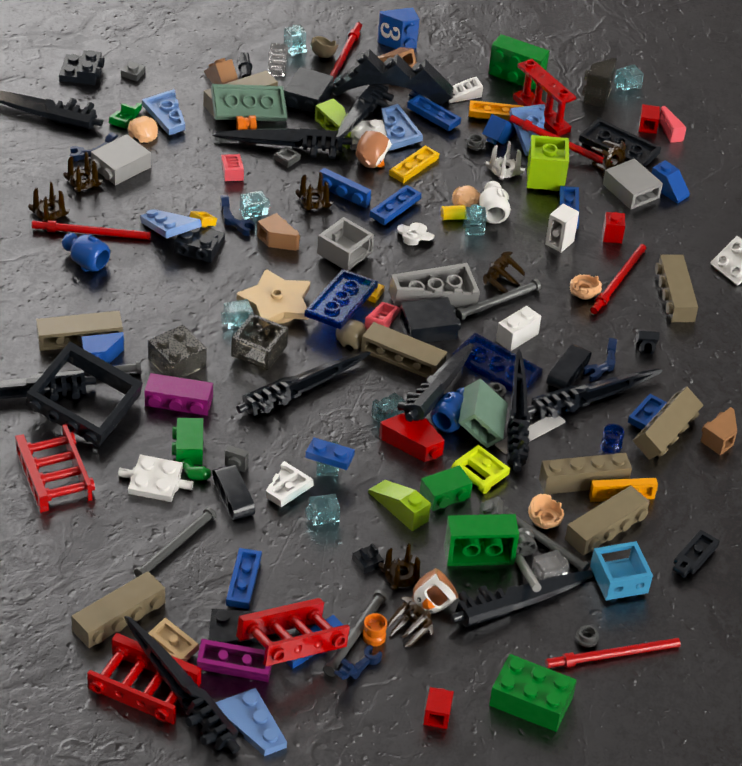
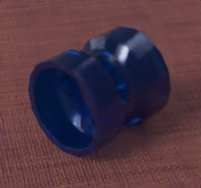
M608 424L604 427L601 440L602 450L610 454L620 452L625 435L623 427L618 424Z

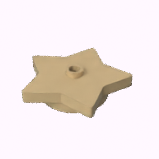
M265 270L258 285L237 292L236 300L253 309L262 327L271 323H286L293 319L308 320L309 310L304 302V298L310 290V281L284 280L271 271Z

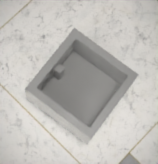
M343 217L318 235L317 254L349 271L373 253L374 234Z

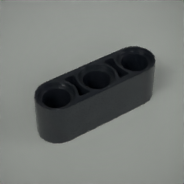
M571 344L551 369L546 384L559 390L572 386L583 372L584 367L588 365L592 352Z
M236 465L213 469L212 475L215 486L232 520L254 515V501Z

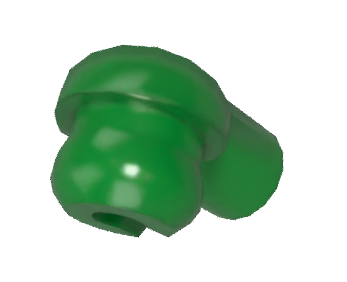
M189 458L182 461L183 469L189 479L201 481L208 480L211 477L210 469L204 466H194Z

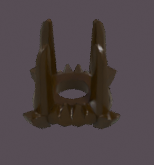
M607 140L603 141V144L611 147L608 148V152L591 146L593 150L604 157L602 164L591 161L593 166L604 172L602 176H604L606 169L625 162L626 146L623 141H621L620 145Z
M85 152V164L82 170L80 165H78L74 171L73 156L69 157L68 173L64 172L63 176L74 187L76 192L92 188L93 186L98 187L102 184L103 180L98 179L96 162L93 160L92 165H89L88 152ZM81 176H86L88 179L81 180Z
M322 172L319 173L317 189L311 188L310 184L306 190V174L302 176L300 190L297 189L295 193L304 205V210L328 208L334 203L329 201V185L326 181L323 186ZM312 196H318L319 199L314 200Z
M50 182L49 200L45 196L43 201L40 200L39 202L38 188L36 187L33 191V205L29 204L28 206L43 222L60 218V216H66L70 209H65L62 191H58L59 200H55L56 195H54L52 182ZM48 207H53L54 209L49 211Z
M503 252L502 256L494 263L491 261L489 264L491 267L483 276V283L485 285L489 282L501 292H508L506 288L496 281L499 278V274H501L510 282L520 286L517 280L505 270V267H508L510 264L525 276L524 270L510 257L513 252Z
M408 543L404 560L398 558L392 561L393 549L389 548L386 552L385 562H380L378 566L385 573L387 581L392 585L391 589L396 591L398 587H408L417 584L419 579L422 578L420 576L421 562L416 556L415 563H411L413 557L411 555V544ZM400 569H405L408 574L401 576Z
M402 596L400 599L404 602L390 617L388 627L402 614L404 616L392 629L390 636L409 620L413 622L402 636L403 638L408 636L417 627H420L404 645V647H409L426 632L432 635L433 624L430 619L431 613L428 609L425 611L421 606L413 602V598Z

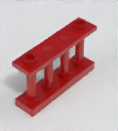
M533 59L518 63L517 67L525 73L523 90L513 94V100L521 106L545 104L544 127L557 136L570 133L572 126L563 119L565 105L576 100V96ZM532 80L536 83L535 94L531 91ZM543 90L547 92L546 103L541 100ZM554 99L558 102L557 113L552 110Z
M67 424L62 425V437L31 444V442L26 441L24 434L15 436L16 452L40 513L49 511L48 501H52V498L84 491L87 500H92V491L95 490L94 480L92 477H88L75 446V435L69 431ZM65 445L68 451L38 459L32 456L33 452ZM71 460L74 466L43 474V472L39 473L38 471L39 467ZM78 475L80 480L79 483L50 490L44 486L46 482Z
M320 598L241 615L238 619L236 637L240 641L256 638L265 648L263 664L270 666L347 647L350 626L347 624L333 628L322 617L324 602ZM316 624L321 631L312 632L307 625ZM296 628L302 635L292 637L286 630ZM276 633L282 640L272 642L266 635Z
M116 633L112 638L113 657L100 674L92 670L88 671V688L97 694H103L152 715L160 721H166L174 725L176 722V706L174 704L178 697L173 691L170 692L165 701L152 696L163 681L162 676L151 663L138 641ZM172 656L199 687L201 684L202 668ZM122 660L134 663V666L122 683L110 678ZM143 669L155 672L156 674L143 692L131 687Z

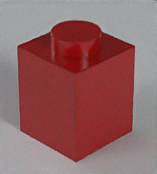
M642 104L638 132L657 134L660 118L659 106Z
M606 212L602 229L603 242L622 244L625 231V213Z
M430 687L423 725L443 729L448 728L454 691Z

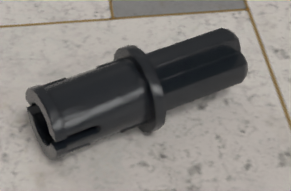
M241 52L238 69L241 72V78L252 75L251 70L253 66L250 63L249 54Z

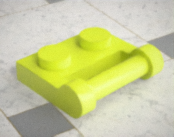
M477 445L461 456L451 466L453 468L460 465L473 484L483 494H486L492 486L510 473V468L480 445ZM469 465L486 479H481L465 466Z

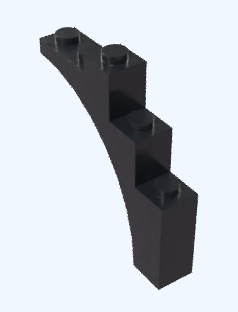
M369 49L358 54L355 66H352L347 73L335 78L332 92L339 96L348 90L360 86L389 84L418 92L441 106L453 98L454 87L426 59L416 63L411 68L398 54L388 58L383 63Z

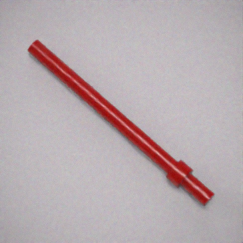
M357 22L354 28L350 30L348 40L330 73L331 76H334L333 82L354 42L360 36L362 28L360 22Z
M511 115L509 119L510 122L522 127L524 131H531L539 136L559 137L534 125L532 121L527 119L523 120L514 115ZM569 141V150L597 163H603L602 159L604 157Z
M48 220V222L32 221V228L44 229L47 232L65 231L150 240L151 232L64 224L57 223L54 220Z
M644 244L639 245L604 292L596 297L594 305L590 308L593 314H597L601 307H604L609 302L611 294L647 249Z
M679 638L579 654L570 652L564 653L560 657L545 659L546 668L558 666L567 668L573 667L577 663L680 647L681 643Z

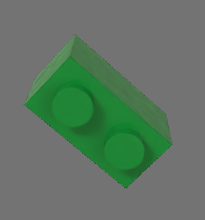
M177 418V427H173L172 440H176V442H172V455H176L177 462H182L184 459L189 458L193 465H203V418Z
M459 465L421 478L420 494L431 503L430 509L435 511L471 498L473 482Z

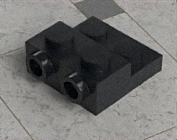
M84 50L82 56L66 54L59 73V81L95 85L97 78L101 76V67H104L105 58L102 57V52Z
M199 227L178 234L174 240V253L211 263L225 239V233Z

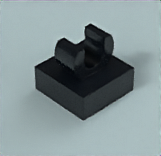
M638 332L636 344H640V353H643L645 345L650 346L651 353H654L656 344L659 341L660 332Z
M373 543L368 547L360 548V550L352 555L353 561L364 574L379 568L380 562L384 563V559L378 553L379 550Z

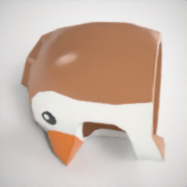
M365 131L357 143L355 154L364 167L382 168L385 167L384 158L392 144L389 138L380 132Z
M435 568L419 579L413 588L412 598L414 599L413 602L417 603L425 611L428 609L430 613H437L452 604L458 598V593L446 575Z

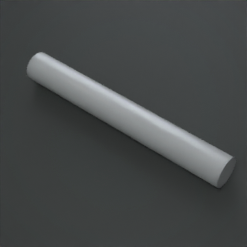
M517 554L515 562L532 590L539 592L541 590L540 583L523 556Z

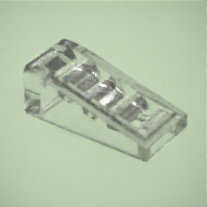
M271 43L267 71L273 76H285L288 58L287 44Z

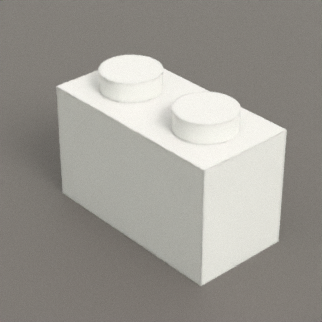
M562 204L553 211L549 217L545 245L560 253L570 246L575 239L579 211L565 204Z
M528 306L523 307L498 323L496 341L511 352L539 334L541 315Z

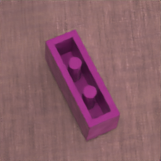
M150 373L144 390L145 406L208 416L213 399V383Z
M201 639L197 666L204 671L269 682L272 665L265 666L263 664L265 650Z

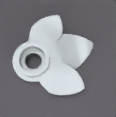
M416 222L410 226L401 224L397 227V232L402 234L403 242L407 245H418L420 240L429 241L435 236L432 233L426 232L427 226L422 223Z

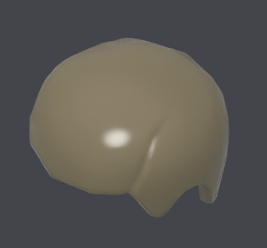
M316 36L312 38L310 47L315 55L321 58H330L335 54L338 44H336V41L331 42L323 36Z
M345 320L336 329V339L343 347L348 344L353 349H359L362 344V336L367 329L358 320Z

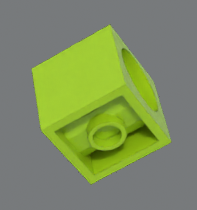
M531 135L527 161V188L559 191L560 186H565L569 165V138Z

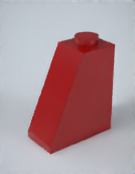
M405 413L380 422L379 438L424 463L443 455L445 440L426 418L409 422L405 418Z

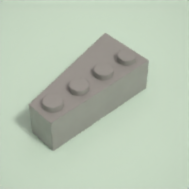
M468 263L392 274L388 290L395 306H401V302L448 297L451 305H454L455 308H467L477 304L480 295Z

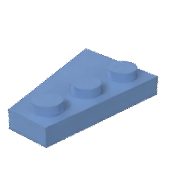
M174 89L142 99V106L168 135L185 130L184 118L179 109Z
M398 104L382 108L381 115L387 138H389L392 144L389 151L423 141L422 133Z
M545 104L510 109V116L514 115L523 120L527 119L532 121L534 125L544 129ZM514 124L524 154L528 156L531 135L537 134L531 131H524L522 127Z
M156 209L148 210L146 214L140 215L142 224L165 238L202 227L201 219Z
M256 688L215 702L235 728L244 735V739L262 755L266 756L287 748L285 737Z

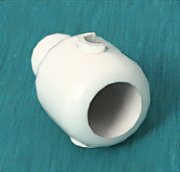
M488 182L479 197L480 214L488 223L498 224L509 217L511 211L509 195L498 182Z

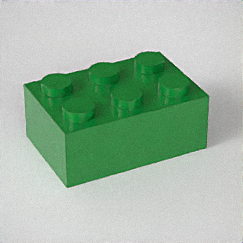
M500 34L492 44L488 74L524 86L525 73L517 67L518 63L533 59L547 71L549 50ZM532 80L531 89L535 90L536 83Z
M516 514L448 515L444 541L447 566L514 565L519 539Z
M509 654L492 687L489 706L557 732L573 699L577 679Z

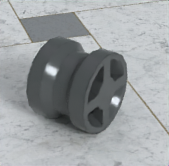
M530 528L518 529L519 539L516 554H521L522 556L531 555L537 549L533 530Z

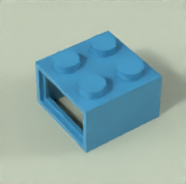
M637 541L594 548L590 568L605 600L649 592L653 574ZM631 549L629 558L605 562L602 556L604 553Z

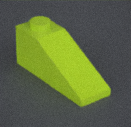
M334 98L316 105L315 121L325 130L338 131L346 115L345 108ZM351 132L348 133L345 137H351ZM343 145L347 149L350 148V145Z
M384 480L368 489L370 495L411 531L429 521L431 503L418 491L388 480Z

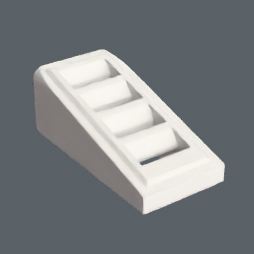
M472 77L453 85V94L455 95H453V98L448 103L482 97L483 85L477 77Z

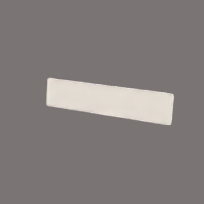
M560 416L557 418L545 417L529 426L528 438L532 441L564 424L566 421ZM506 438L495 444L504 454H507Z

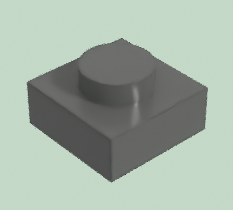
M129 61L122 68L121 76L138 81L146 72V68L136 62Z
M228 445L225 450V466L235 464L239 471L245 472L248 468L249 451Z
M498 496L480 503L479 515L503 514L504 501Z

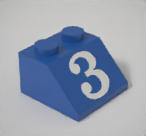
M414 8L380 11L378 43L394 49L400 47L417 49L420 19Z

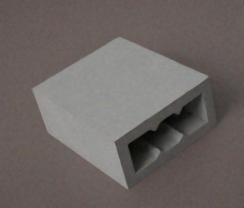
M127 134L91 151V165L94 160L97 164L98 172L114 185L151 168V152Z
M636 159L606 169L603 185L629 209H634L660 198L663 185L658 178Z

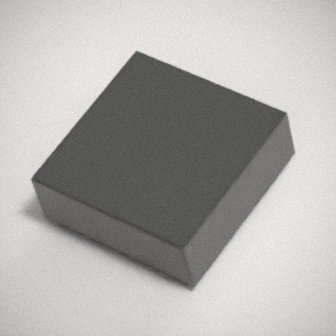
M287 146L274 154V160L287 168L301 159V154Z

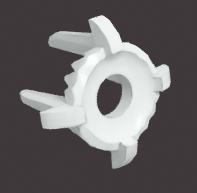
M510 141L508 142L504 158L501 156L496 158L498 148L496 145L492 150L490 162L486 161L485 163L488 169L500 177V180L520 175L525 170V168H521V151L519 149L517 150L516 161L510 159Z

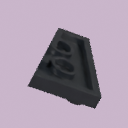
M212 609L208 640L234 645L244 641L259 642L256 638L240 641L236 637L239 616L254 613L255 611ZM276 633L266 635L270 640L280 638Z

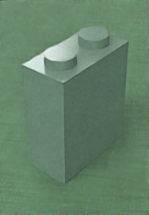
M480 378L464 387L459 424L488 448L503 440L508 403Z

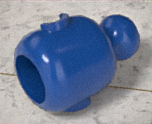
M68 233L62 240V247L66 251H71L72 260L80 265L83 271H99L109 261V246L92 236V234H84L78 237L74 233Z
M464 387L457 389L456 392L445 393L430 411L431 421L440 431L454 432L460 428L459 417L464 398Z

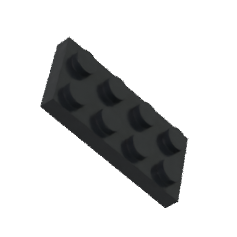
M600 118L579 136L580 142L590 147L604 149L607 152L608 148L611 147L603 144V141L607 140L619 145L623 141L626 146L625 162L636 159L644 167L661 152L660 146Z

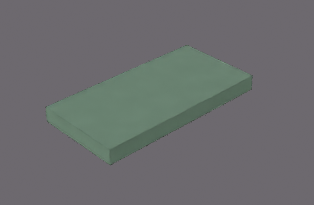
M211 85L215 120H236V116L247 118L249 115H255L256 121H286L288 118L283 86Z

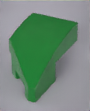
M126 103L121 104V109L109 116V124L122 128L128 127L129 122L135 119L141 111L142 104L136 103L134 107Z

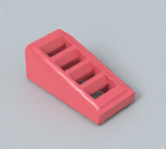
M662 106L659 123L669 142L684 141L685 125L666 106Z
M240 154L221 155L224 180L244 181V168Z
M381 302L366 316V329L373 322L389 328L400 312V308Z

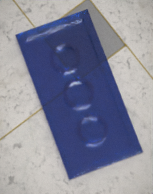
M342 269L308 306L304 317L341 330L377 289L378 281Z
M474 333L452 353L451 357L469 343L474 344L463 366L492 382L504 385L507 390L512 392L516 354L477 333ZM523 358L528 389L542 375L543 369Z

